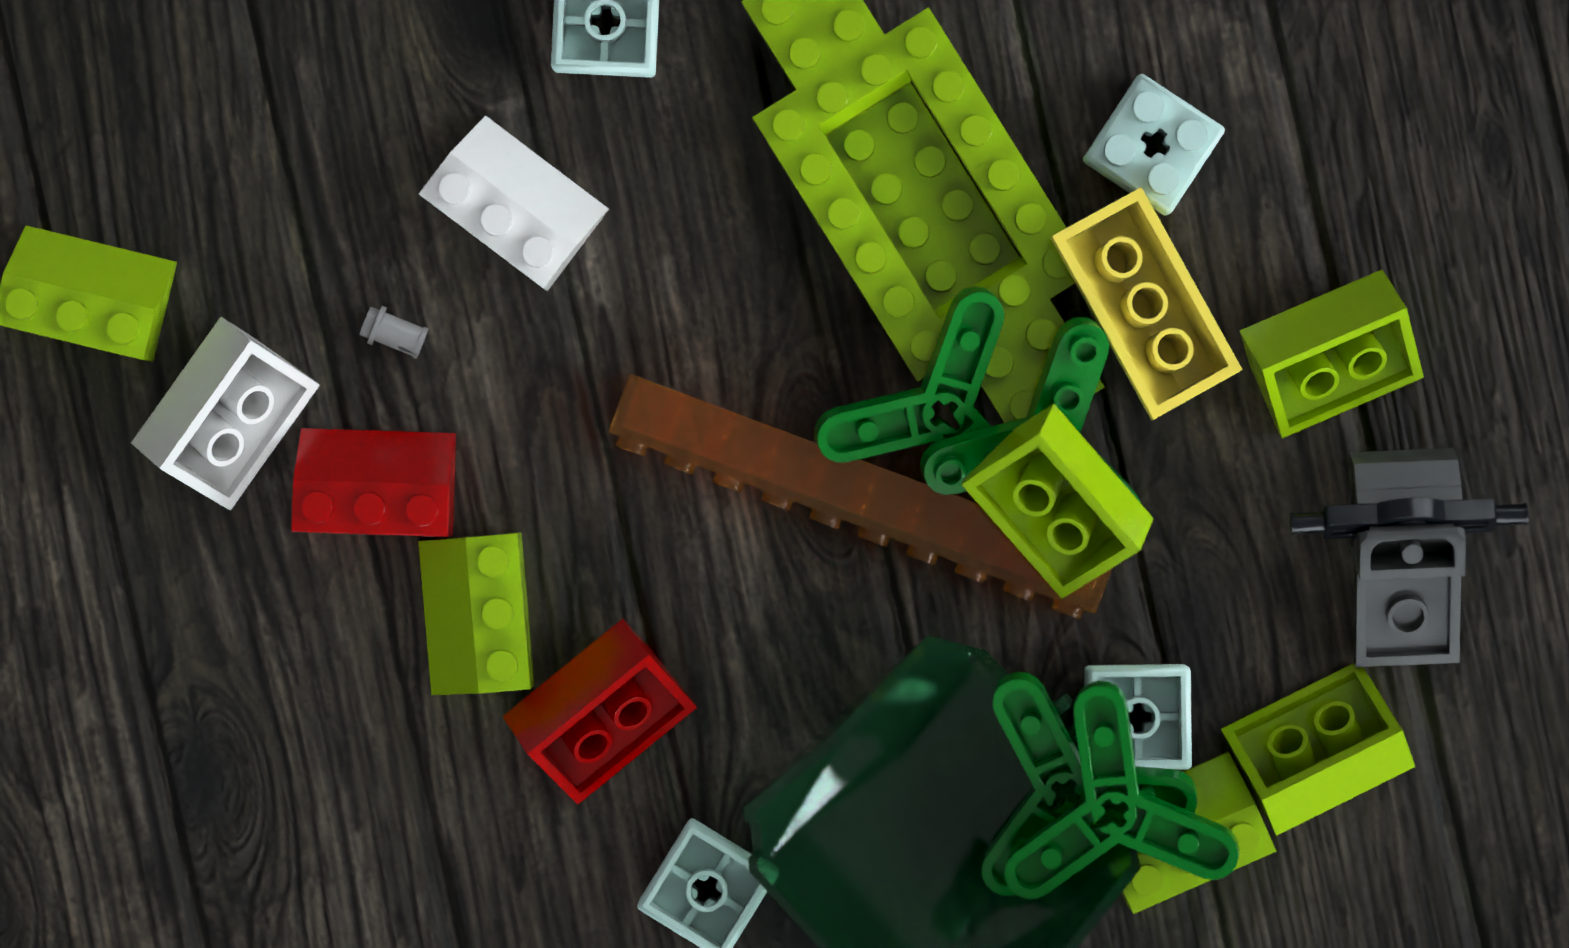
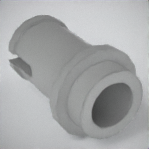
M382 306L380 310L370 307L359 334L368 338L367 344L372 345L376 341L417 359L429 328H423L386 313L387 307Z

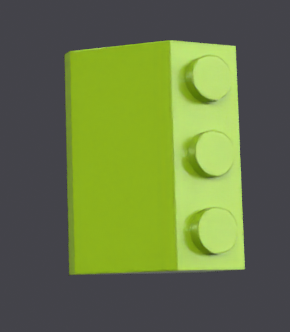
M26 225L2 275L0 284V326L153 362L177 262Z
M1383 269L1240 330L1249 365L1281 438H1285L1424 378L1407 307Z
M1054 403L1015 428L961 484L1061 599L1139 552L1154 519Z
M522 532L418 541L431 695L480 694L533 688L535 684Z
M1355 663L1221 729L1257 804L1276 836L1415 767L1402 728L1364 667H1356Z
M1229 752L1182 771L1192 778L1197 787L1198 804L1195 814L1224 825L1238 839L1239 859L1234 870L1277 852L1257 805ZM1098 820L1095 823L1092 821L1091 824L1097 826L1104 820ZM1119 843L1104 853L1127 907L1133 914L1210 881Z

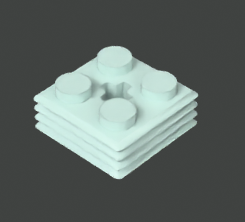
M554 0L551 51L552 69L556 73L654 77L656 74L659 0ZM603 9H610L613 18L620 20L619 27H611L609 35H601L599 27L591 25L593 18H601Z
M1139 74L1083 157V162L1129 193L1142 187L1153 209L1162 215H1168L1175 209L1224 134L1225 128L1146 75ZM1158 132L1164 137L1162 145L1167 151L1165 155L1157 152L1150 158L1143 153L1146 149V144L1141 140L1143 134L1151 137Z
M1184 664L1088 665L1085 667L1084 686L1095 681H1108L1118 686L1124 693L1128 704V712L1133 711V704L1141 703L1142 710L1151 713V721L1142 722L1140 731H1134L1133 725L1130 723L1136 766L1175 770L1191 768V670L1188 666Z
M691 818L687 821L639 899L637 908L700 948H733L775 880L776 869L709 827ZM709 876H712L718 880L716 889L721 892V895L718 898L709 896L705 902L697 898L699 889L693 883L696 879L706 881Z

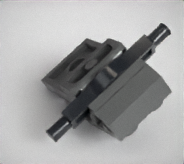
M1454 448L1349 452V505L1325 506L1323 512L1290 513L1291 535L1323 533L1324 539L1349 538L1348 548L1354 562L1353 660L1356 667L1460 663L1461 576H1465V533L1492 532L1495 526L1528 525L1529 523L1527 503L1495 505L1494 499L1463 500L1459 460Z

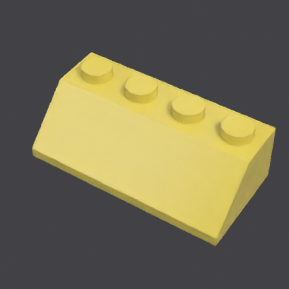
M1142 187L1050 237L1095 320L1106 334L1110 347L1151 421L1243 370Z

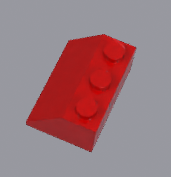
M301 428L293 476L291 532L453 536L456 433Z
M622 618L502 717L525 752L578 805L688 716L697 706L648 645Z

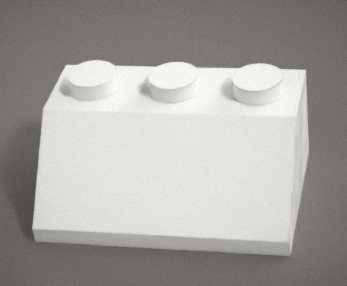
M487 116L448 154L419 193V195L546 291L549 290L609 210V208Z
M220 317L131 444L159 469L231 511L320 385L257 339L223 317Z

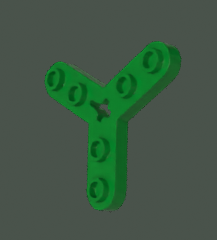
M973 286L963 289L954 297L921 387L835 407L824 412L814 427V439L821 453L827 459L837 463L851 462L991 427V424L974 407V403L1004 322L1003 306L996 296L984 287ZM938 400L944 405L953 401L949 409L959 427L953 428L941 417H937L933 421L930 420L935 415L932 405Z
M1076 317L1066 321L1059 327L1054 336L1025 418L949 437L931 444L924 451L920 460V470L927 485L936 493L943 495L965 492L966 489L961 485L963 480L1015 428L1053 403L1080 433L1109 351L1107 336L1097 322L1089 318ZM1097 452V454L1104 460V462L1110 467V469L1117 475V477L1123 482V484L1141 503L1132 487Z
M1024 672L1010 673L1000 679L995 687L993 697L995 715L1033 785V788L994 839L983 857L982 877L986 886L993 892L1004 896L1016 895L1009 889L1005 881L1004 869L1009 854L1025 840L1085 798L1079 753L1042 683L1038 678ZM1136 766L1140 791L1195 813L1198 804L1197 787L1190 776L1175 769ZM1069 779L1075 781L1077 796L1075 797L1068 793L1063 799H1060L1055 807H1051L1057 794L1055 782L1065 784ZM1110 799L1104 801L1106 806L1105 813L1099 820H1108L1111 817H1115L1119 822L1125 820L1124 809L1127 806L1126 803L1122 801L1115 805Z
M1095 681L1084 686L1075 699L1074 721L1085 798L1025 840L1009 854L1004 869L1005 881L1009 889L1019 897L1038 899L1047 895L1117 843L1201 878L1216 880L1231 874L1237 866L1239 859V844L1234 833L1224 825L1140 791L1128 704L1124 693L1118 686L1108 681ZM1110 799L1115 805L1122 801L1127 804L1124 809V821L1119 822L1115 817H1111L1097 826L1091 824L1092 821L1094 823L1097 822L1105 813L1106 806L1104 801Z

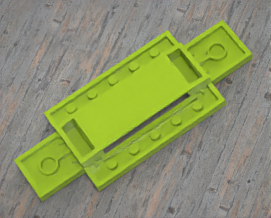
M863 0L741 1L744 9L795 89L794 92L758 113L752 119L916 382L925 377L954 297L963 289L973 286L984 287L991 291L1000 301L1005 316L981 388L1003 423L1025 418L1054 336L1059 327L1065 323L1050 299L1075 284L1050 238L1066 229V226L930 8H926L884 34ZM911 81L913 82L914 86H915L916 89L918 90L919 94H920L921 97L923 98L924 102H925L926 105L928 106L929 110H930L931 113L933 114L934 118H935L936 121L938 122L939 126H940L941 129L943 130L944 134H945L946 137L948 138L949 142H950L951 145L953 146L954 150H955L956 153L958 154L959 158H960L961 161L963 162L964 166H965L966 169L968 170L969 174H970L971 177L973 178L974 182H975L976 185L978 186L979 190H980L981 193L983 194L984 198H985L986 201L988 202L989 206H990L991 209L993 210L994 214H995L996 217L998 218L999 222H1000L1001 225L1003 226L1004 230H1005L1006 233L1008 234L1009 238H1010L1011 241L1013 242L1014 246H1015L1016 249L1018 250V252H1019V254L1021 255V257H1019L1018 253H1017L1016 250L1014 249L1013 245H1012L1011 242L1009 241L1008 237H1007L1006 234L1004 233L1003 229H1002L1001 226L999 225L998 221H997L996 218L994 217L993 213H992L991 210L989 209L988 205H987L986 202L984 201L983 197H982L981 194L979 193L978 189H977L976 186L974 185L973 181H972L971 178L969 177L968 173H967L966 170L964 169L963 165H962L961 162L959 161L958 157H957L956 154L954 153L953 149H952L951 146L949 145L948 141H947L946 138L944 137L943 133H942L941 130L939 129L938 125L936 124V122L934 121L933 117H932L931 114L929 113L928 109H927L926 106L924 105L923 101H922L921 98L919 97L918 93H917L916 90L914 89L913 85L911 84ZM1100 379L1095 393L1105 388Z

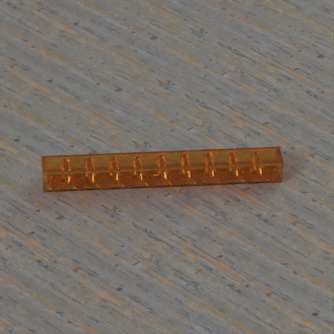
M630 374L608 431L619 436L615 446L645 456L648 447L666 453L667 456L664 464L693 474L696 465L716 472L712 482L738 492H742L745 483L764 490L761 497L762 501L789 511L793 501L813 508L810 519L837 529L841 520H845L861 526L858 537L887 547L889 539L893 538L909 544L906 555L935 565L938 556L958 563L955 573L984 583L987 574L1006 581L1003 591L1032 601L1035 592L1055 599L1051 609L1077 619H1081L1084 610L1096 614L1113 569L1111 568L1061 599L979 504L953 494L943 495L936 493L927 484L860 459L844 463L831 461L821 453L817 443Z

